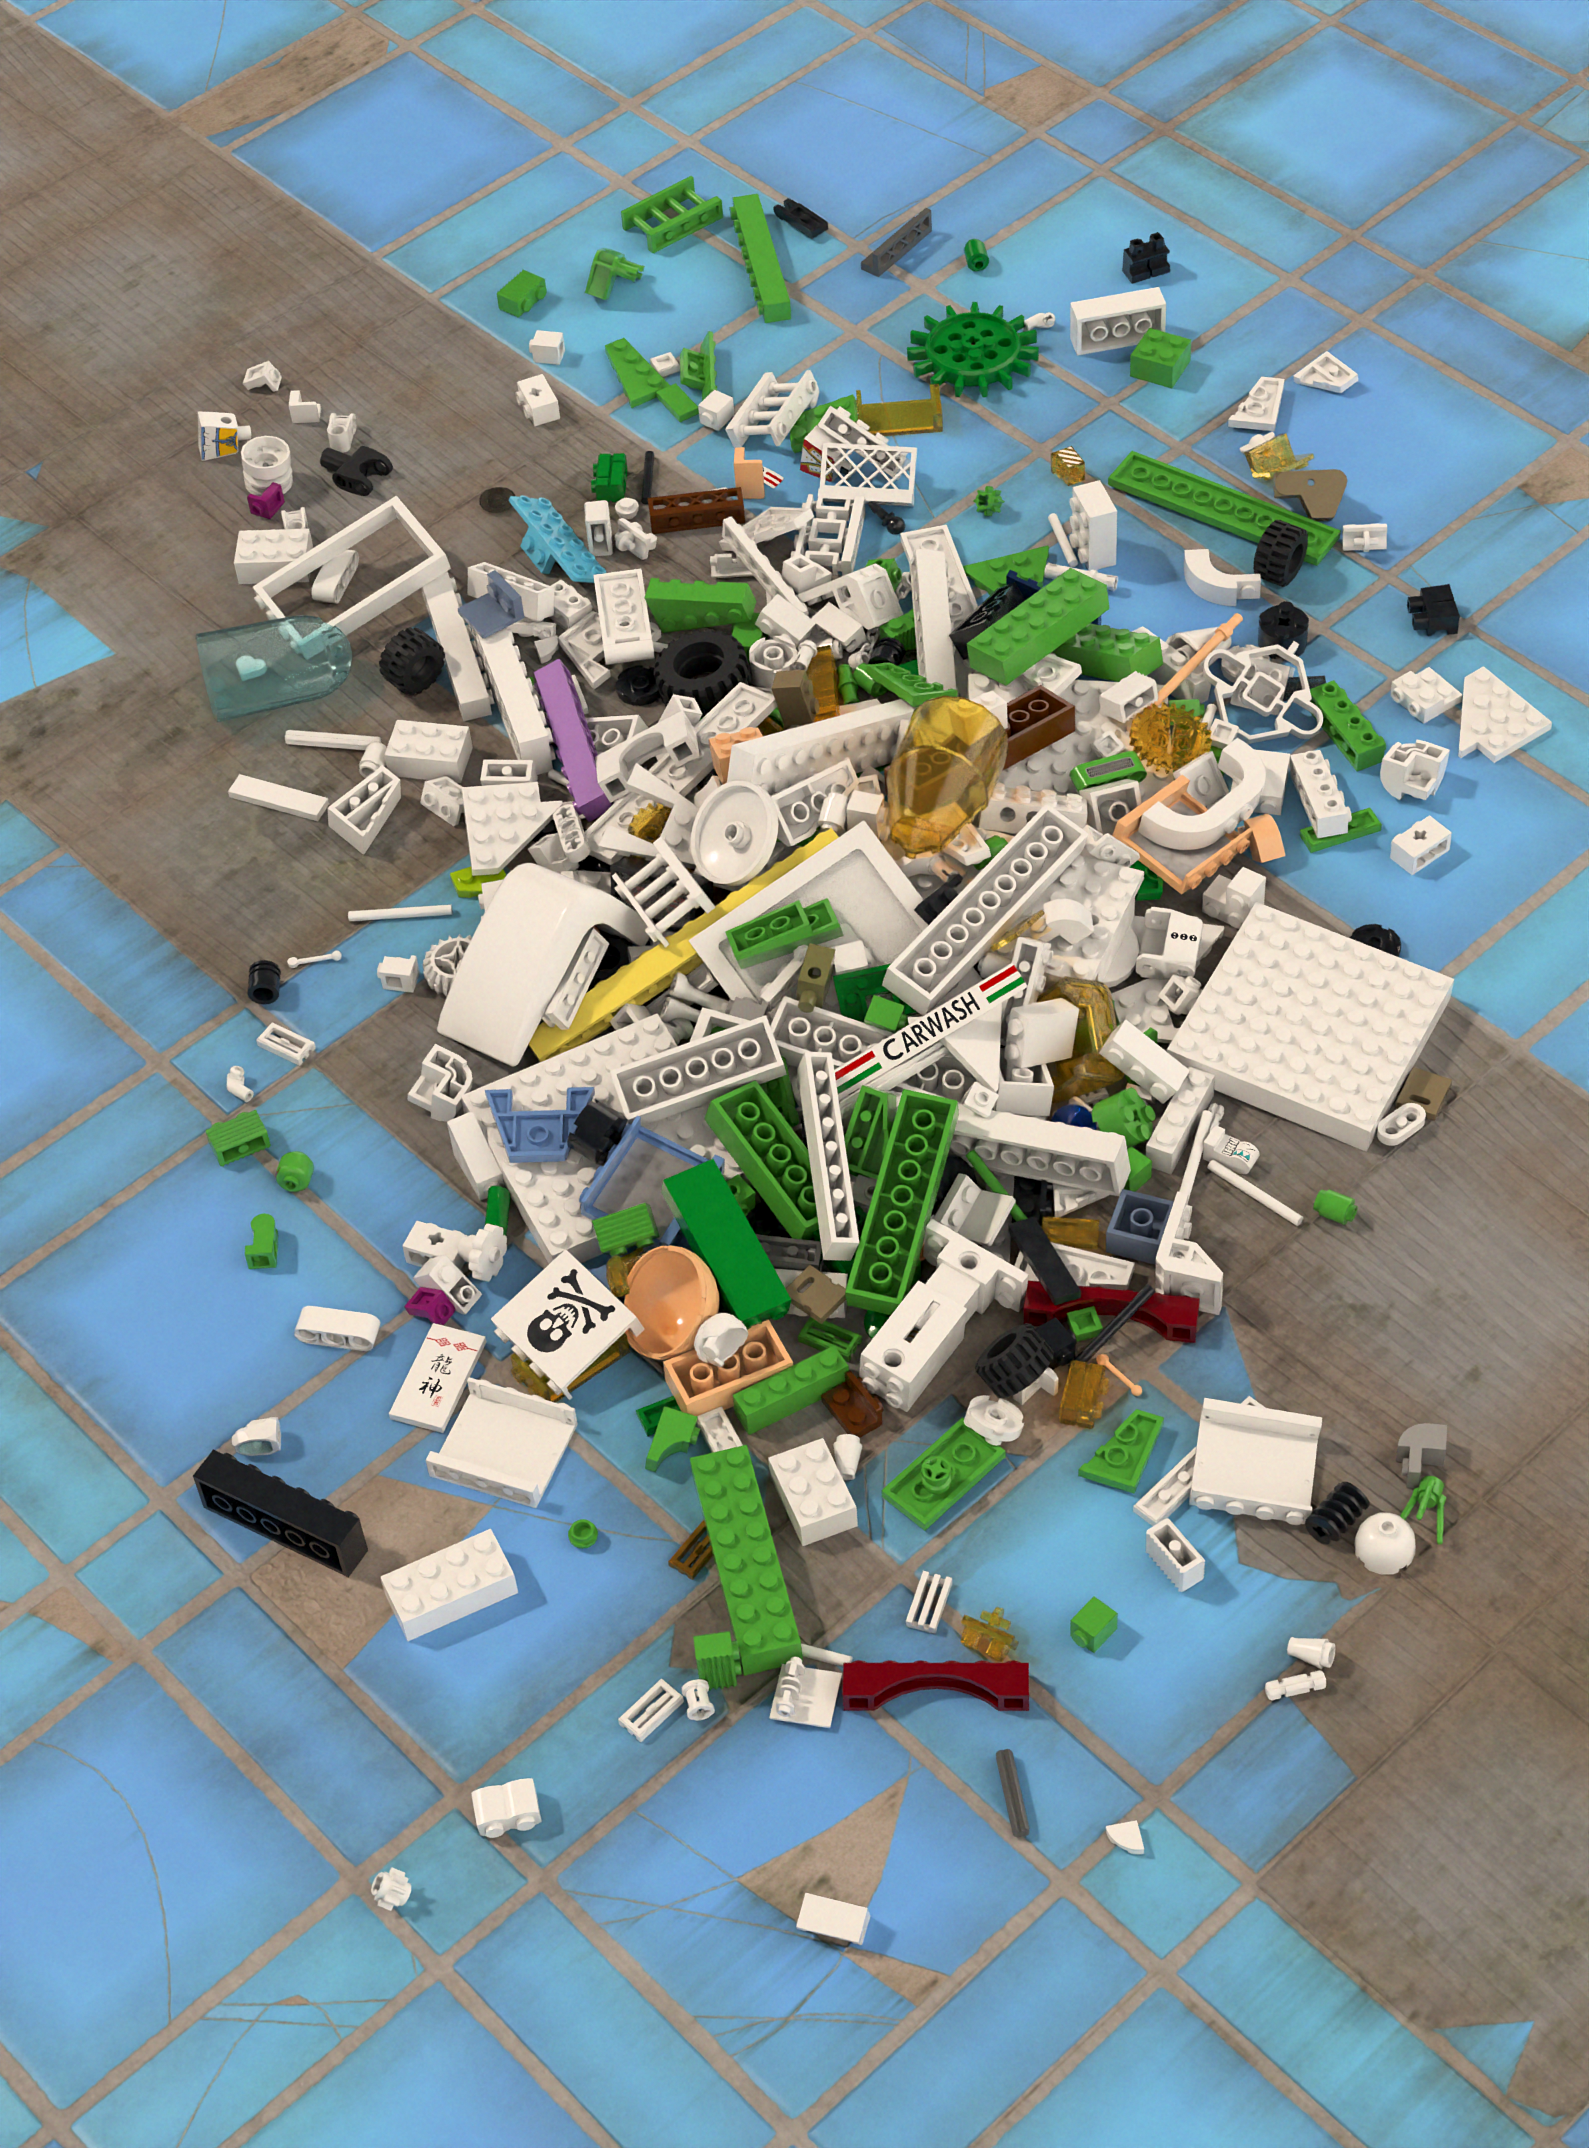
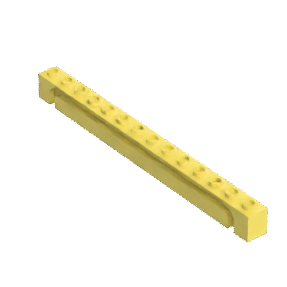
M832 828L826 832L819 833L813 841L804 847L797 848L793 851L792 855L783 861L773 864L761 876L752 878L740 890L730 893L724 901L716 905L708 914L705 912L697 919L687 922L675 934L665 937L669 942L667 947L660 942L651 950L641 953L638 959L629 965L620 967L608 979L598 982L592 990L585 994L569 1029L561 1030L556 1024L554 1027H549L545 1022L538 1025L528 1044L539 1062H542L585 1044L612 1025L610 1020L626 1003L641 1006L671 986L677 972L687 975L704 962L689 943L691 938L839 838Z

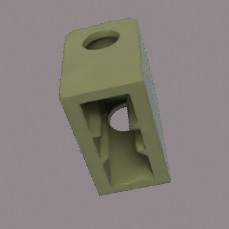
M809 943L797 984L796 1000L799 1001L798 1008L801 1011L810 1013L813 1012L814 1007L822 1009L832 982L836 949ZM814 968L820 970V976L813 975Z

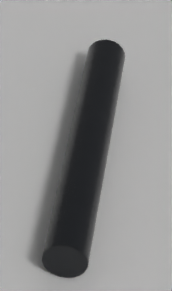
M653 451L645 453L641 502L645 505H648V498H651L654 465Z

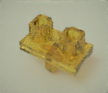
M996 1607L992 1613L985 1610L982 1611L980 1618L987 1621L988 1624L964 1615L961 1624L965 1627L960 1640L961 1644L977 1651L983 1637L992 1641L986 1654L1000 1662H1003L1010 1649L1016 1650L1019 1642L1015 1640V1636L998 1629L1001 1627L1009 1630L1011 1626V1621L1003 1618V1608Z

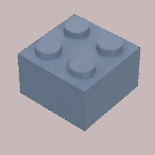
M1122 1189L1106 1231V1252L1156 1265L1157 1252L1174 1201Z

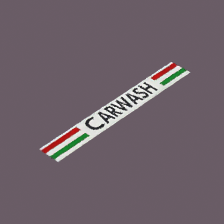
M1013 963L1009 964L836 1068L834 1072L838 1100H841L861 1088L862 1085H866L1027 988L1028 986Z

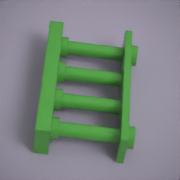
M689 176L622 210V227L625 231L634 226L646 233L648 250L655 253L722 219V200L717 196L707 201L702 199L695 193L694 178ZM689 199L697 206L687 210L680 203ZM672 208L680 215L670 219L662 212ZM655 217L662 224L652 228L645 221Z

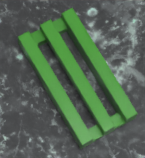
M810 1317L798 1335V1342L820 1351L835 1346L843 1359L849 1362L851 1354H854L857 1350L856 1346L861 1344L862 1336L828 1321H824L821 1324ZM813 1326V1327H816V1328H818V1329H821V1330L825 1331V1333L820 1332V1331H818V1330H815V1329H813V1328H811V1327ZM835 1336H838V1337H840V1338H842V1339H845V1340H847V1341H850V1344L847 1343V1342H844V1341H842V1340H840V1339L835 1338Z

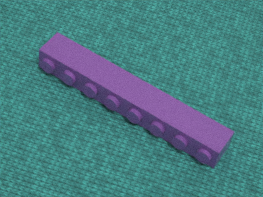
M557 659L534 672L537 681L534 683V686L542 697L539 702L545 713H547V716H545L549 728L553 730L551 733L553 742L558 747L556 754L561 763L564 764L561 770L569 781L567 788L571 796L575 798L572 804L578 815L583 814L588 822L602 816L614 802L610 803L598 784L595 757L598 754L571 673L562 661Z

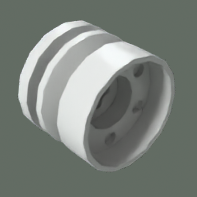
M260 436L249 440L242 447L241 459L246 489L251 494L261 497L272 482L281 484L283 494L291 488L293 476L290 450L284 440L274 436Z

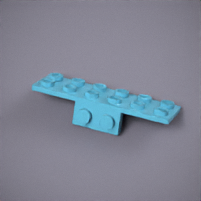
M523 495L520 497L510 496L508 501L529 526L520 547L541 573L550 574L555 561L558 562L570 579L575 582L594 583L593 575L606 573V570L600 566L595 556L588 551L584 543L575 535L573 529L567 525L562 515L554 509L548 499H535Z

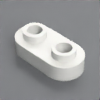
M1407 1103L1396 1109L1379 1122L1377 1128L1379 1141L1385 1145L1394 1146L1406 1140L1424 1126L1425 1110L1415 1103Z

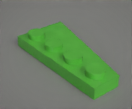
M625 338L605 345V353L613 370L617 373V379L623 386V392L628 397L631 408L657 398V391L670 386Z
M892 663L867 665L868 676L885 686L888 691L898 695L900 699H904L912 707L920 708L929 703L957 700V690L952 688L943 690V684L938 682L926 683V677L910 675L909 670Z

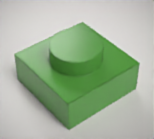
M1094 1306L1067 1313L1068 1325L1074 1333L1077 1342L1096 1337L1103 1330Z

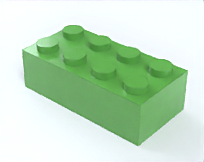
M1090 623L1053 651V654L1055 653L1057 657L1080 664L1082 675L1120 682L1121 679L1126 678L1135 671L1147 676L1163 665L1160 637L1151 636L1148 633L1131 632L1128 629L1110 628L1109 625Z

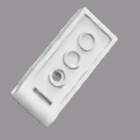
M634 569L593 575L606 665L654 659L647 603L644 598L645 590L642 570Z

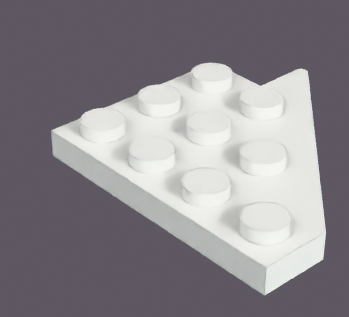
M1484 666L1465 677L1458 757L1462 758L1478 749L1495 763L1551 730L1552 722Z
M538 782L462 787L472 876L498 874L553 819L554 812L563 805L562 801L541 802Z

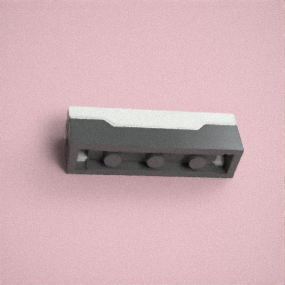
M755 1234L774 1269L804 1271L811 1265L820 1272L822 1271L823 1253L821 1242Z

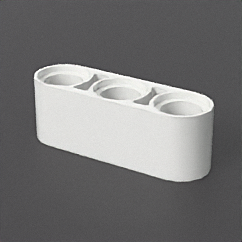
M347 549L323 564L312 586L313 600L334 604L339 603L358 567L359 554L357 551Z
M306 1306L300 1313L294 1336L299 1341L308 1344L369 1351L374 1346L380 1321L377 1317L367 1313Z

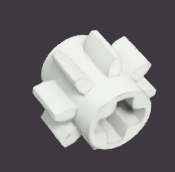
M391 1867L389 1873L380 1872L376 1876L371 1892L375 1896L374 1900L378 1901L377 1906L391 1911L394 1905L397 1907L403 1906L407 1902L411 1893V1884L408 1883L409 1879L404 1877L405 1872Z

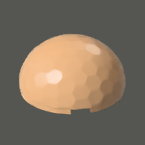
M670 1245L659 1246L648 1251L633 1266L624 1284V1288H627L624 1305L638 1318L645 1329L637 1337L629 1329L624 1335L635 1351L648 1358L668 1360L694 1350V1341L699 1327L706 1320L718 1314L719 1292L710 1268L698 1255L686 1248Z

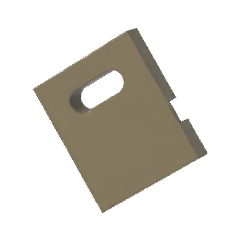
M1413 1067L1397 1099L1396 1108L1398 1109L1407 1103H1415L1423 1107L1426 1113L1425 1118L1435 1121L1443 1105L1445 1095L1448 1094L1451 1088L1452 1079Z
M811 1265L785 1288L792 1299L791 1304L821 1324L846 1300V1288L840 1284H833L831 1278ZM808 1283H813L803 1293H799Z

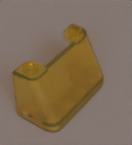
M1065 976L1037 998V1003L1063 998L1079 1008L1072 1058L1055 1061L1057 1077H1051L1054 1085L1052 1103H1061L1070 1100L1074 1096L1079 1097L1111 1086L1124 1076L1120 1069L1099 1054L1110 1034L1117 1028L1111 992L1100 981Z

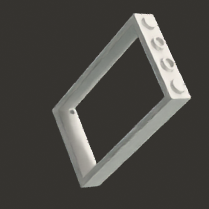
M395 496L253 586L256 593L254 600L261 610L264 608L267 610L266 616L273 625L278 624L279 627L277 629L284 640L290 639L291 642L289 644L297 655L301 653L307 661L450 570L451 567L446 554L400 499ZM397 518L430 558L302 638L272 601L271 597Z

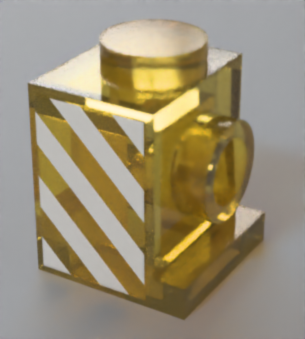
M1070 446L1051 453L1052 474L1056 473L1058 478H1062L1067 486L1085 480V462L1074 448Z

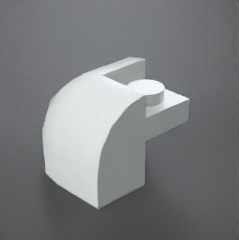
M1417 739L1416 744H1401L1397 742L1382 759L1380 776L1384 788L1399 800H1401L1405 793L1426 800L1429 795L1434 796L1443 779L1450 750Z
M435 1044L422 1062L421 1076L408 1093L407 1100L430 1111L432 1119L444 1122L454 1119L462 1107L461 1095L469 1093L472 1088V1072L467 1065V1061L461 1056Z

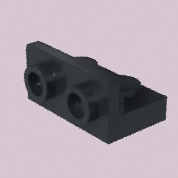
M1015 1176L1013 1198L1016 1200L1015 1203L1027 1218L1035 1217L1039 1225L1045 1227L1046 1216L1052 1215V1200L1047 1199V1194H1053V1183L1043 1179L1040 1181Z

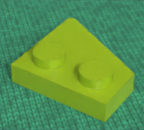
M470 866L450 873V877L458 897L472 898L478 897V894H483L481 883L504 880L506 873L502 869L498 874L472 876Z

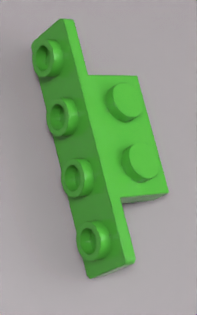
M711 331L707 332L700 346V353L683 348L680 353V382L687 387L702 390V401L714 390L717 391V386L715 385L717 371L714 370L716 342L713 341V332Z

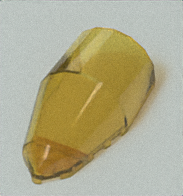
M941 696L926 700L912 714L887 773L890 839L894 844L898 843L905 851V856L909 859H916L917 854L931 851L932 854L941 852L960 834L962 827L970 824L980 810L984 811L988 807L1007 760L1009 748L1007 733L1001 722L981 704L964 697Z

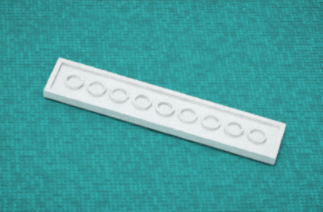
M947 525L900 533L901 543L909 563L916 549L944 552L945 562H948L946 578L947 582L950 583L948 601L952 603L950 622H953L955 630L978 608ZM956 649L954 663L957 664L958 670L955 679L956 684H959V699L963 703L965 699L968 700V674L982 673L970 668L969 659L963 660Z
M740 682L694 726L700 756L677 767L667 752L648 771L685 797L714 768L709 739L715 738L716 735L721 733L732 734L740 732L743 728H756L778 707L774 696ZM635 792L626 794L619 798L584 832L590 848L589 855L610 865L619 861L623 856L617 855L618 852L609 850L601 852L597 850L607 826H613L642 839L672 808Z

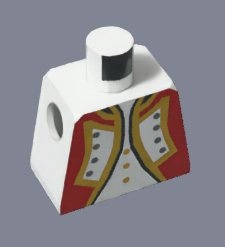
M816 425L804 438L800 470L820 478L823 443H843ZM828 449L827 459L833 465L844 456L838 449ZM844 460L836 469L846 476L854 467L849 461ZM833 470L826 476V481H834L838 474Z

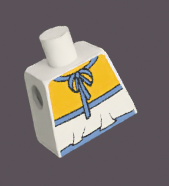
M198 412V447L202 461L236 454L238 452V440L251 439L250 426H238L234 414Z

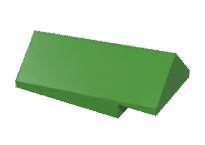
M828 898L805 908L802 907L800 900L725 931L741 970L793 953L797 947L802 945L808 946L809 943L818 945L844 936Z

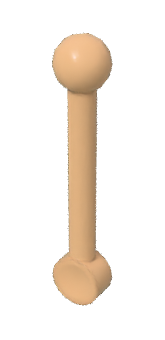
M1106 1354L1097 1356V1364L1100 1366L1105 1365L1131 1389V1393L1134 1396L1142 1394L1141 1386L1134 1385L1109 1362V1357Z

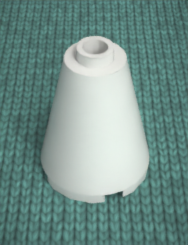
M1218 627L1175 633L1168 637L1166 643L1190 660L1215 635V630ZM1231 636L1226 641H1222L1213 651L1219 649L1228 650L1232 642ZM1218 658L1213 659L1212 661H1210L1209 664H1208V668H1209ZM1205 659L1198 665L1199 667L1203 668Z

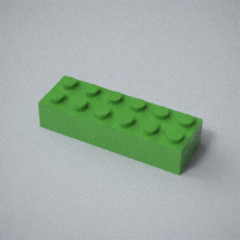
M1069 568L967 643L970 668L1007 686L1110 609L1107 585L1073 568Z
M756 1080L711 1100L704 1120L789 1235L793 1239H813V1232L819 1229L809 1152L806 1146Z

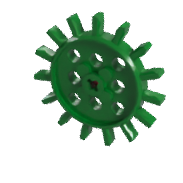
M972 302L970 312L956 314L951 305L946 306V319L941 322L928 315L924 317V328L929 330L930 333L911 330V344L921 346L907 347V360H924L913 365L914 376L917 378L933 372L935 375L930 378L931 389L934 391L947 381L954 384L955 397L960 398L964 386H979L982 397H987L988 384L999 381L1006 389L1011 390L1013 389L1012 377L1009 374L1015 372L1026 377L1031 375V364L1021 360H1039V347L1024 346L1037 343V331L1035 329L1018 333L1017 331L1025 327L1024 316L1021 314L1007 322L1003 319L1002 305H999L993 314L979 312L977 302Z

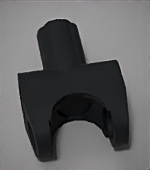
M360 446L352 456L327 447L322 452L320 458L322 467L335 471L332 479L337 487L360 496H367L373 490V485L367 477L371 475L386 476L393 470L392 463L387 456L366 446Z

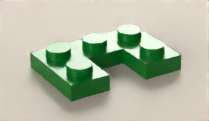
M891 964L833 976L842 1016L864 1023L868 1011L866 998L873 997V995L880 996L892 993L882 986L887 968ZM892 993L894 1002L905 1005V1015L920 1014Z

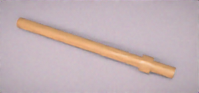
M1236 613L1227 623H1222L1215 630V635L1158 692V701H1155L1154 704L1151 703L1145 709L1152 713L1222 641H1226L1233 634V630L1243 621V617Z

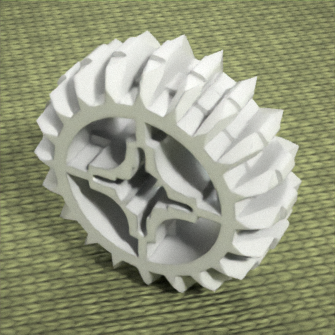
M459 934L457 938L453 939L449 936L446 941L439 939L438 945H431L430 951L426 952L425 959L423 960L424 978L430 988L435 989L437 994L444 993L447 998L464 953L472 939L470 935L463 938Z

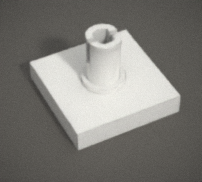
M1213 751L1204 753L1173 773L1175 779L1184 775L1190 780L1186 792L1207 809H1210L1229 793L1222 773L1217 768L1218 763Z

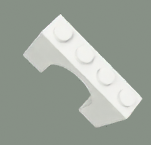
M683 710L595 757L598 784L610 803L632 792L625 789L636 763L641 765L658 754L668 752L676 766L679 767L700 756L696 731Z

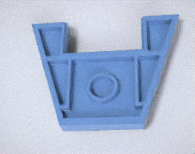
M594 1087L567 1088L566 1110L512 1111L513 1093L511 1089L485 1090L487 1102L510 1163L566 1161L571 1150L567 1145L569 1133L575 1134L578 1128L574 1124L575 1120L595 1095Z

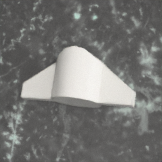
M1272 431L1264 436L1261 434L1253 436L1249 444L1240 448L1241 453H1256L1260 457L1266 456L1269 446L1275 438V434Z

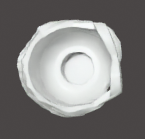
M719 1313L712 1316L699 1327L696 1334L694 1347L698 1358L704 1363L709 1362L715 1366L722 1367L725 1364L724 1362L732 1357L740 1346L744 1345L749 1335L748 1330L740 1320L731 1314Z

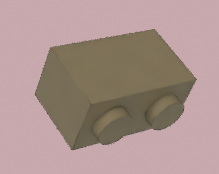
M776 671L771 689L784 726L813 723L815 715L819 713V701L814 697L813 684L811 680H808L806 671Z

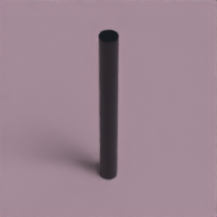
M1147 1284L1068 1365V1368L1076 1374L1156 1291Z

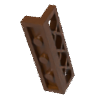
M741 487L648 498L652 534L723 526V520L732 517L737 524L745 523ZM727 497H738V500H726ZM707 499L713 500L711 503L702 502L703 500ZM682 502H688V503H690V504L687 505V506H680V505H678V504H680V503H682ZM665 505L666 507L662 509H654L653 506Z

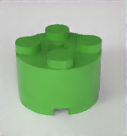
M1132 1087L1101 1100L1093 1107L1092 1120L1093 1123L1098 1122L1099 1131L1114 1132L1125 1136L1127 1149L1130 1146L1134 1147L1149 1140L1152 1135V1121L1155 1120V1112L1151 1106H1146L1137 1091Z

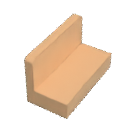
M744 447L735 448L734 473L736 488L741 487L743 499L765 498L762 460H745Z

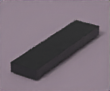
M1031 1217L1008 1224L1010 1235L1054 1306L1081 1298L1080 1288L1036 1218Z

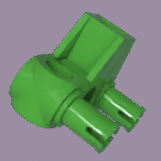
M608 248L599 249L593 259L585 293L607 300L616 277L620 276L635 282L636 278L641 279L642 273L638 271H644L645 266L627 261L624 254Z

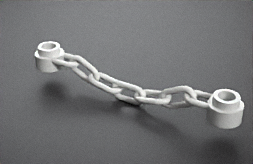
M910 572L902 573V580L896 589L898 601L904 599L908 592L912 590ZM881 625L869 629L866 634L867 641L863 644L860 651L850 655L848 663L853 671L862 663L868 664L873 654V646L879 637V627ZM875 632H876V635H875V636H871V637H870V634H871V633H875Z

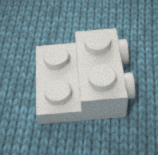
M1428 667L1418 674L1409 671L1392 681L1390 696L1424 724L1462 702L1463 694Z

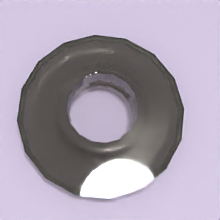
M491 488L481 494L479 504L483 510L489 513H503L513 507L508 500L510 496H515V494L508 488Z

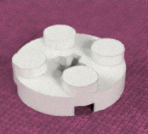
M986 1395L977 1396L970 1401L964 1418V1424L985 1437L987 1443L998 1446L1001 1445L1002 1441H1013L1020 1436L1024 1423H1022L1023 1414L1015 1405L999 1398L998 1402L990 1401V1396Z

